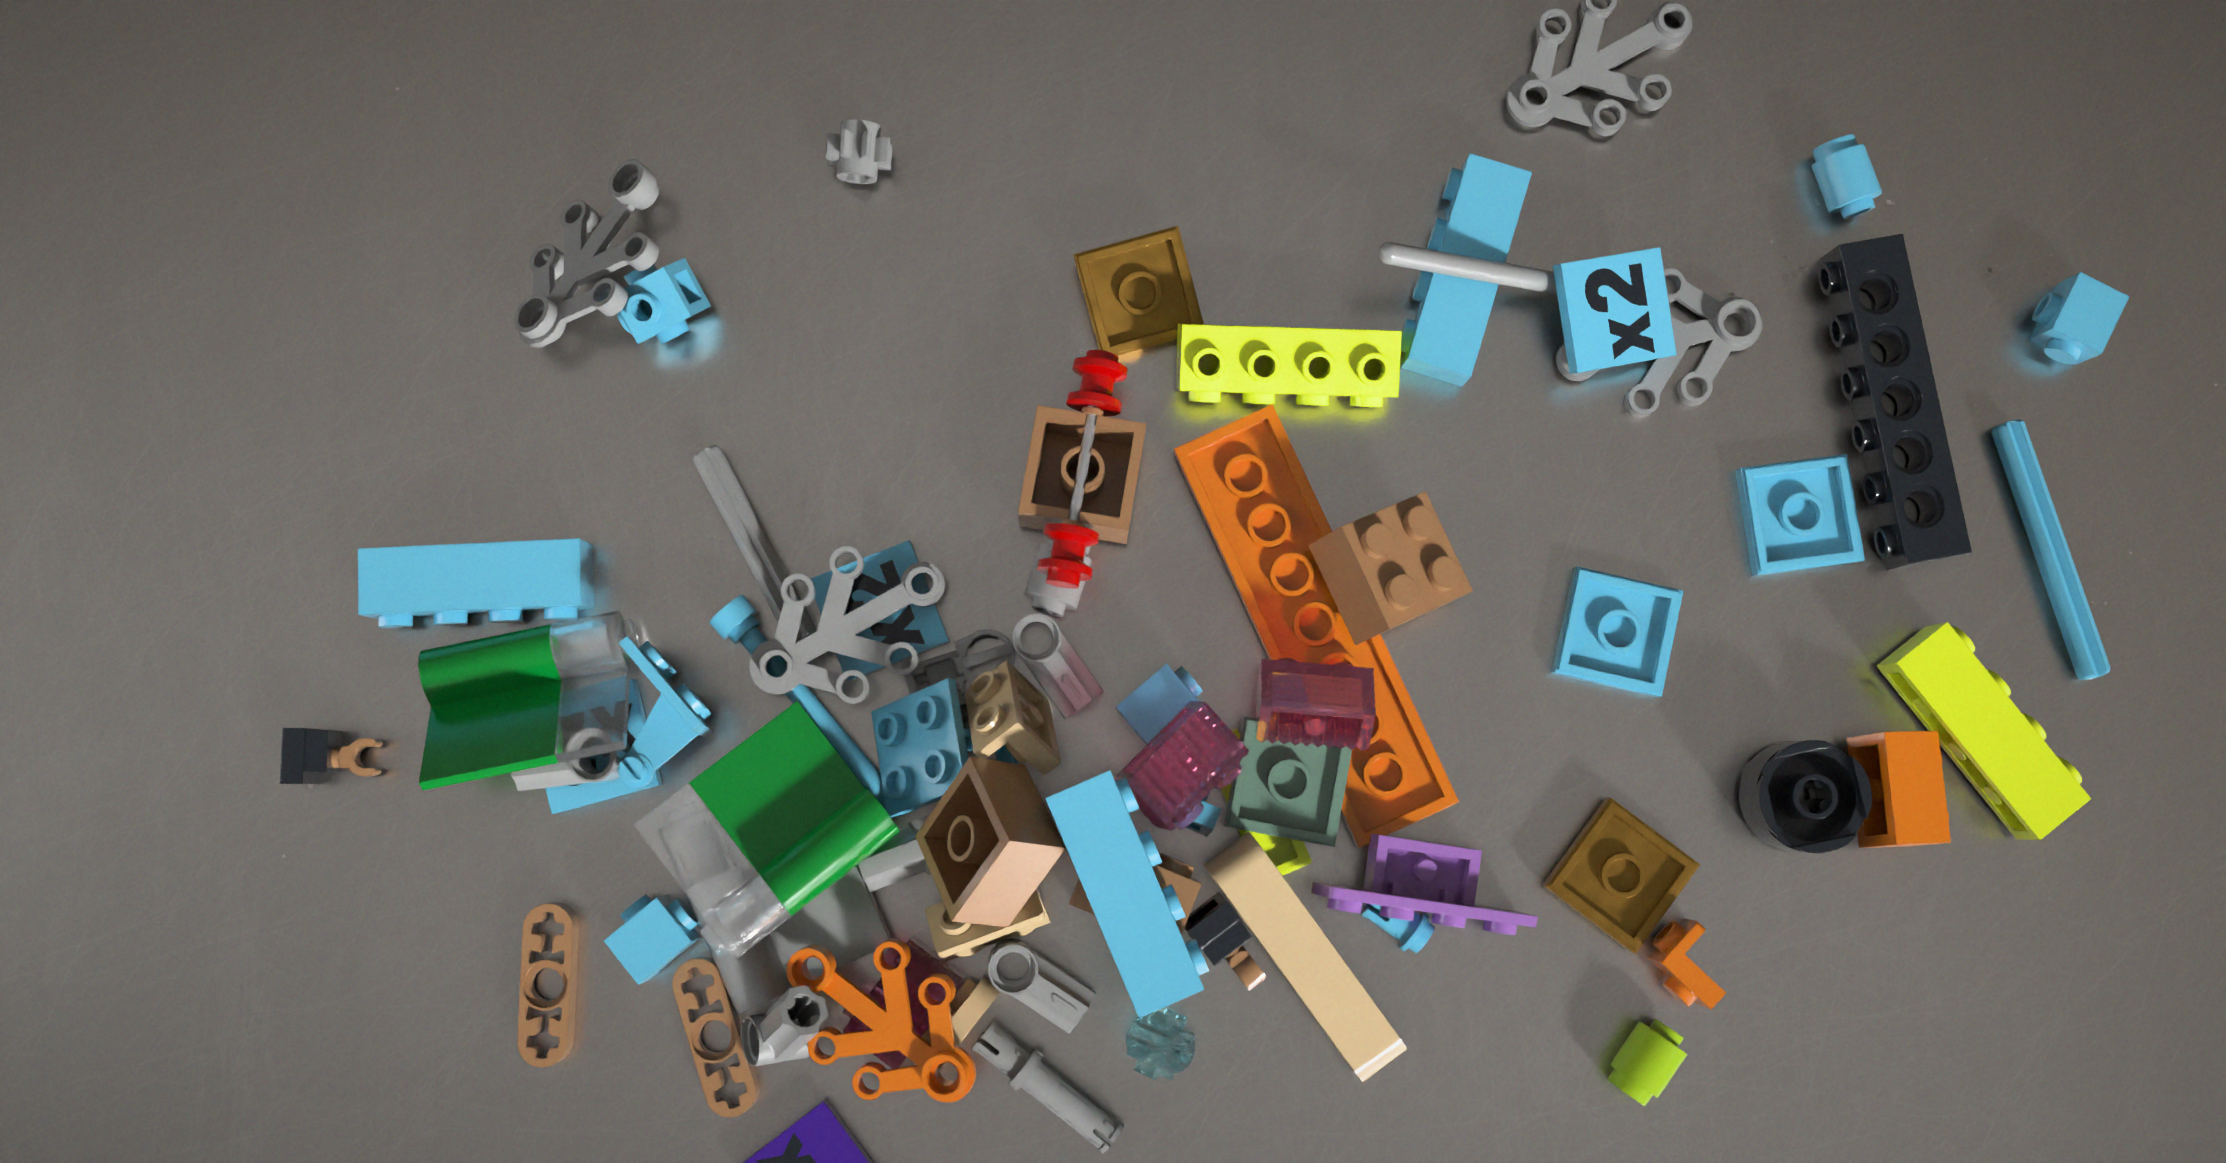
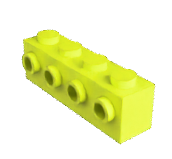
M1178 323L1176 389L1188 391V401L1221 402V392L1242 393V403L1275 404V394H1296V404L1326 406L1329 405V395L1350 396V406L1383 407V397H1399L1402 331Z
M1948 622L1924 627L1876 667L1927 730L1938 731L1940 746L2016 839H2043L2091 800L2090 796L2080 785L2082 783L2080 773L2066 759L2055 755L2044 741L2047 736L2042 726L2030 715L2020 712L2008 697L2011 691L2007 683L1994 671L1985 669L1973 654L1975 651L1973 642L1961 629L1950 626Z

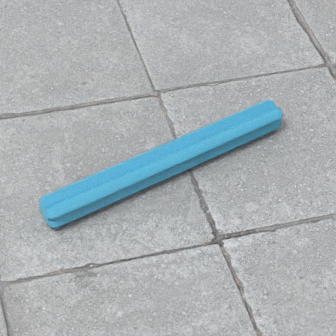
M2016 419L1999 424L1992 428V436L2076 676L2080 680H2089L2103 676L2110 672L2111 667L2025 422L2022 419Z

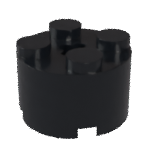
M1804 740L1774 744L1762 750L1752 760L1748 761L1741 772L1739 801L1744 819L1761 842L1778 849L1805 853H1827L1838 850L1849 844L1856 837V832L1863 820L1868 818L1871 810L1872 791L1864 768L1853 756H1849L1843 750L1836 747V745L1826 741ZM1804 789H1808L1810 799H1805L1800 804L1799 793L1803 792Z

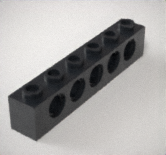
M1903 234L1840 244L1821 257L1822 264L1819 267L1818 277L1822 292L1825 295H1829L1833 314L1829 324L1830 335L1833 344L1836 347H1840L1844 365L1841 371V387L1844 396L1851 400L1855 421L1852 424V439L1857 451L1863 455L1867 473L1863 478V491L1867 502L1874 506L1878 527L1874 531L1876 550L1879 556L1885 559L1887 570L1948 560L1971 554V545ZM1859 288L1866 289L1873 295L1875 310L1869 309L1862 304L1859 298ZM1871 340L1881 343L1885 348L1887 354L1885 363L1878 361L1872 355L1870 350ZM1883 392L1889 393L1895 398L1898 405L1896 416L1884 409L1881 401ZM1895 444L1903 447L1909 456L1907 469L1900 467L1894 460L1893 448ZM1907 497L1912 498L1919 505L1920 518L1918 522L1911 520L1905 512L1904 504Z

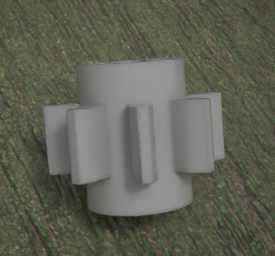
M860 119L845 120L841 122L840 134L827 133L825 159L828 160V166L837 167L838 179L856 184H871L877 181L878 169L891 170L893 145L890 144L889 137H881V126L879 124Z

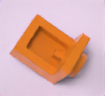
M1684 918L1679 923L1673 920L1656 935L1652 942L1656 949L1647 959L1668 977L1662 985L1683 1005L1689 1007L1694 1002L1697 1005L1712 1010L1726 992L1685 955L1706 929L1695 920Z

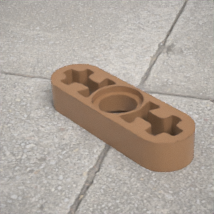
M560 902L546 903L533 908L525 917L522 928L517 1046L521 1057L528 1064L541 1068L552 1066L566 1058L573 1048L575 1039L579 920L571 907ZM550 912L554 913V921L564 924V932L554 936L552 953L563 950L564 960L546 958L536 961V952L548 951L549 941L547 933L539 932V922L548 920ZM543 968L554 969L562 977V992L554 1000H546L540 997L535 990V977ZM561 1007V1016L554 1015L549 1017V1034L559 1038V1045L550 1048L547 1055L543 1054V1046L534 1044L533 1036L543 1032L545 1028V1015L534 1017L533 1008L548 1011Z
M705 956L696 957L684 962L676 970L672 980L673 993L708 1106L713 1112L722 1117H737L745 1113L756 1102L760 1091L758 1076L755 1067H751L745 1059L741 1043L742 1024L739 1014L737 1015L714 959ZM698 967L701 975L711 974L714 984L706 988L709 1005L721 1000L724 1009L709 1011L698 1019L695 1018L692 1009H700L704 1006L701 994L698 990L689 992L686 981L694 977L693 968ZM709 1021H721L730 1029L731 1042L726 1050L713 1052L702 1043L701 1032L704 1025ZM735 1053L738 1055L740 1063H733L728 1067L734 1083L744 1082L746 1085V1091L739 1096V1104L734 1105L731 1097L721 1098L719 1094V1089L726 1084L723 1067L712 1073L709 1063L723 1062Z

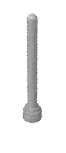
M1386 242L1378 250L1380 261L1387 265L1557 295L1553 271L1394 242Z

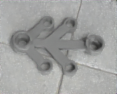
M1582 0L1581 8L1584 16L1571 65L1552 77L1557 47L1570 32L1571 19L1561 9L1547 10L1541 16L1536 26L1538 43L1530 72L1518 77L1508 90L1506 103L1509 113L1517 122L1525 126H1541L1555 117L1592 127L1594 132L1601 136H1610L1620 129L1626 119V111L1620 102L1606 99L1597 106L1564 95L1579 87H1584L1635 101L1645 110L1654 111L1660 109L1672 93L1671 83L1665 76L1650 74L1644 79L1610 70L1653 46L1661 50H1672L1679 47L1692 30L1693 20L1689 10L1677 2L1660 4L1652 12L1646 25L1597 51L1605 19L1615 8L1617 0H1606L1607 8L1605 9L1596 8L1591 0ZM1671 15L1680 22V28H1669L1664 22V16ZM1550 20L1558 22L1561 25L1562 33L1551 34L1547 31L1545 22ZM1648 85L1658 87L1662 94L1661 99L1654 100L1648 97L1645 87ZM1526 92H1539L1543 97V104H1531L1526 98ZM1603 110L1612 112L1615 115L1616 124H1604L1599 117V112Z
M636 159L627 160L620 164L612 173L608 188L609 193L616 200L596 229L595 227L599 219L598 213L584 201L575 200L564 209L561 215V224L565 227L564 253L552 244H544L533 253L530 260V267L534 271L533 295L526 298L520 304L514 317V325L519 331L521 339L531 347L540 348L556 341L563 334L566 323L588 313L599 310L606 316H614L626 305L628 299L627 290L612 278H603L593 286L592 290L574 296L580 286L628 264L638 271H644L656 262L659 256V246L642 232L634 233L624 243L606 250L635 208L643 210L650 207L659 195V185L657 184L655 174ZM594 230L590 238L587 240V235H589ZM563 274L562 278L555 286V280Z
M1665 268V278H1670L1676 285L1675 293L1668 294L1669 303L1676 300L1704 320L1684 324L1671 316L1677 355L1654 360L1641 383L1635 385L1626 393L1624 397L1626 411L1637 418L1647 417L1656 411L1661 402L1660 393L1689 346L1711 341L1695 371L1683 376L1676 385L1677 398L1683 404L1697 406L1706 401L1713 391L1712 382L1730 352L1744 350L1754 344L1759 338L1762 331V318L1756 306L1740 297H1730L1719 302L1688 283L1679 270ZM1727 317H1733L1739 321L1741 326L1739 334H1732L1726 329L1725 319ZM1565 343L1559 348L1556 355L1557 368L1567 379L1584 381L1598 371L1592 370L1569 374ZM1688 380H1695L1701 385L1702 394L1700 397H1693L1687 392L1686 384ZM1636 392H1644L1649 396L1650 407L1648 409H1641L1635 404L1634 395Z
M851 546L839 547L831 554L829 560L830 569L833 574L817 631L797 643L804 607L814 600L816 588L813 581L804 574L795 573L789 575L781 585V596L784 599L774 639L760 644L750 658L749 671L752 680L761 690L770 694H785L792 691L799 684L838 694L847 703L856 704L864 701L870 693V681L865 674L857 670H848L840 674L808 664V662L830 651L886 666L890 672L898 676L911 674L917 668L919 662L918 653L913 646L905 642L889 645L856 635L910 604L918 607H929L937 603L945 591V580L942 572L935 565L928 562L914 563L904 571L901 577V584L845 615L854 580L862 573L864 560L857 549ZM850 553L857 558V566L851 573H841L836 566L837 560L842 554ZM924 573L933 579V587L926 594L916 593L912 588V581L918 574ZM795 581H804L808 585V595L801 601L792 600L788 594L789 586ZM906 649L912 654V663L907 669L898 670L892 665L891 656L896 650ZM774 656H782L787 662V670L780 677L771 676L767 670V663ZM851 676L859 677L864 684L863 692L855 698L848 697L843 691L844 681Z

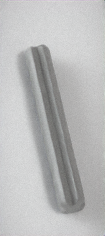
M716 445L707 447L693 456V462L776 620L779 621L784 599L781 596V585L788 575L722 450ZM791 584L788 588L789 597L794 601H801L793 584ZM805 607L796 643L815 632V626Z

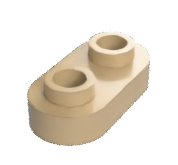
M983 976L978 984L968 978L957 991L954 999L949 1003L950 1007L956 1011L951 1018L955 1045L957 1046L960 1045L1000 993L985 976ZM928 1028L922 1038L931 1044L930 1028Z

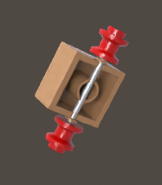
M1088 350L1085 357L1074 359L1072 370L1081 376L1082 380L1080 390L1068 393L1066 404L1076 411L1037 405L1018 509L1019 526L1043 530V535L1053 542L1050 557L1038 560L1037 571L1047 575V584L1061 588L1077 589L1079 588L1080 581L1092 579L1093 569L1083 563L1086 547L1097 545L1098 540L1127 544L1147 423L1106 417L1116 416L1121 413L1122 403L1112 395L1114 383L1125 381L1128 369L1118 362L1119 357L1116 354L1104 350Z

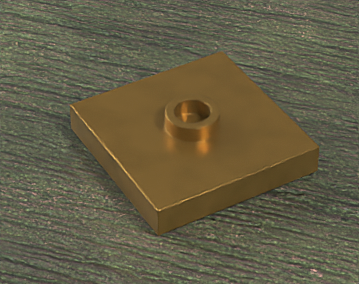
M1178 226L1072 254L1098 350L1108 351L1118 356L1177 339L1178 323L1204 324Z
M1606 797L1542 886L1628 951L1636 954L1700 864L1614 799Z

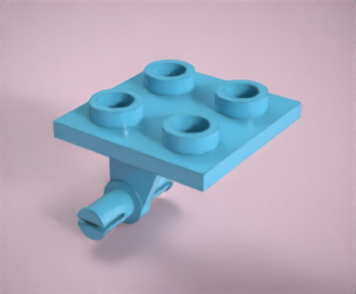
M626 636L619 642V645L661 693L626 758L618 766L621 781L628 787L637 789L648 785L654 778V772L698 735L706 738L714 731L704 721L712 713L702 700L684 683L676 688L669 678L677 673V671L656 647L654 648L648 640L639 646Z
M951 678L944 679L871 711L885 807L891 818H896L939 801L968 760L967 751H973L970 729L963 728L956 680ZM1006 745L995 751L996 761L1019 764V761L1012 756Z

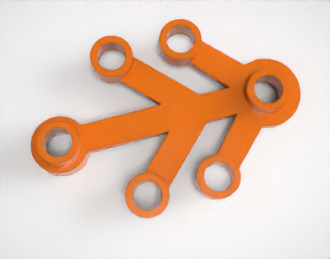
M898 938L888 939L876 948L873 955L874 965L881 972L886 1008L838 972L833 954L824 946L816 944L807 945L790 957L786 973L793 987L808 986L813 993L821 990L871 1028L870 1030L841 1033L834 1027L820 1029L819 1033L808 1042V1053L814 1062L821 1065H829L839 1057L899 1050L916 1064L886 1069L884 1065L878 1062L865 1063L855 1072L852 1078V1087L857 1096L864 1100H874L886 1092L923 1088L930 1097L937 1101L955 1102L962 1099L971 1090L976 1079L975 1063L965 1049L955 1045L949 1003L955 997V984L948 975L934 973L928 976L919 986V1001L928 1009L930 1044L913 1029L905 968L911 960V951L903 940ZM885 948H894L900 953L901 962L899 966H891L885 961ZM810 957H815L822 962L823 973L821 976H815L809 972L807 961ZM930 983H939L944 987L946 997L943 1001H936L930 997L928 993ZM820 1037H827L833 1041L835 1045L834 1054L827 1055L820 1050L818 1044ZM942 1063H951L955 1066L958 1072L956 1080L950 1081L942 1077L940 1073V1065ZM863 1073H874L879 1079V1088L876 1090L867 1088L863 1083Z

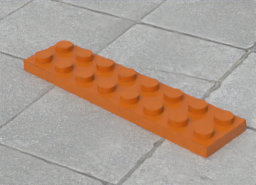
M1273 404L1174 448L1173 453L1300 727L1354 737L1341 815L1356 847L1361 848L1370 844L1371 834L1387 836L1458 803L1459 800L1381 634L1358 645L1354 644L1308 546L1331 533L1332 530Z

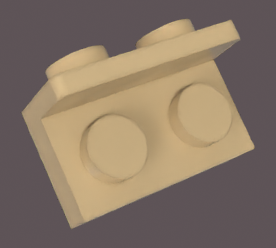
M1007 660L993 671H986L980 674L965 693L973 753L979 758L986 759L1003 745H1006L1017 761L1020 763L1028 761L1043 776L1061 764L1049 700Z
M1038 888L1009 927L952 922L943 902L924 909L935 950L938 956L945 958L946 961L974 955L984 947L1011 937L1027 935L1035 928L1051 923Z

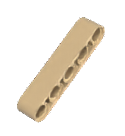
M1249 831L1203 865L1362 1083L1407 1049L1398 1034Z

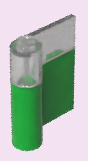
M617 610L420 651L418 657L419 676L423 691L431 706L419 777L422 791L626 749L631 658L619 645V642L628 636L639 645L633 620H624L620 611Z
M798 701L633 824L708 923L699 932L719 958L729 951L736 960L900 832L887 811L867 788H864Z

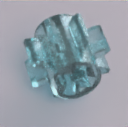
M1166 1008L1163 1013L1157 1010L1144 1017H1138L1131 1024L1126 1037L1128 1049L1126 1052L1127 1055L1138 1059L1134 1071L1153 1080H1156L1159 1075L1172 1080L1174 1073H1180L1189 1066L1195 1053L1194 1033L1183 1029L1187 1022L1186 1016Z

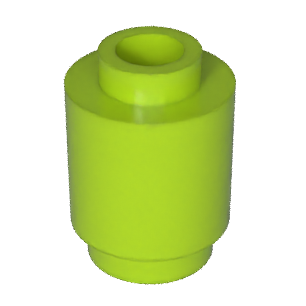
M1656 1018L1650 1027L1639 1021L1610 1063L1614 1069L1607 1080L1637 1102L1646 1106L1652 1096L1656 1098L1660 1096L1688 1055L1678 1048L1684 1038Z

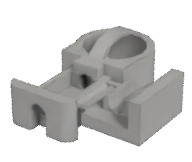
M992 629L978 630L968 637L954 641L955 651L919 662L917 668L911 674L904 676L909 693H915L947 678L955 679L962 722L969 721L964 683L967 682L968 687H970L972 682L978 677L972 672L970 667L1009 655L1008 662L1013 666L1015 664V649L1010 640L1000 631ZM983 638H999L1005 643L967 657L969 648ZM907 657L901 662L902 670L907 669L911 665ZM969 723L963 724V728L970 729Z

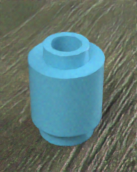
M1854 134L1833 139L1812 151L1815 163L1811 167L1829 214L1841 212L1843 219H1849L1876 207L1873 199L1883 192L1865 145H1858Z

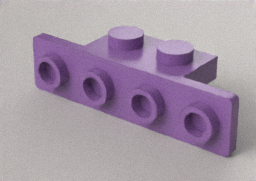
M1371 834L1363 889L1318 882L1312 883L1311 893L1327 897V908L1339 911L1361 913L1362 903L1381 905L1380 916L1413 921L1415 910L1432 913L1431 923L1465 928L1466 918L1484 920L1482 930L1508 935H1516L1517 925L1535 928L1537 926L1538 916L1475 905L1482 850Z

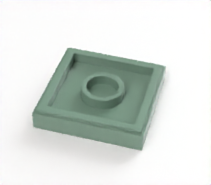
M1243 716L1223 826L1335 847L1354 737Z

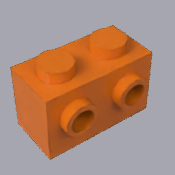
M1938 731L1879 732L1847 738L1848 755L1853 756L1862 765L1868 776L1872 791L1871 810L1868 818L1863 820L1857 831L1859 848L1906 847L1951 843Z

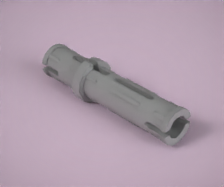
M992 1020L986 1027L985 1033L982 1032L975 1041L971 1050L979 1053L1010 1078L1008 1085L1017 1091L1023 1088L1097 1147L1099 1152L1105 1153L1110 1148L1109 1142H1115L1123 1130L1124 1124L1121 1121H1117L1043 1062L1044 1054L1036 1048L1032 1051L1028 1050L999 1027L997 1022Z

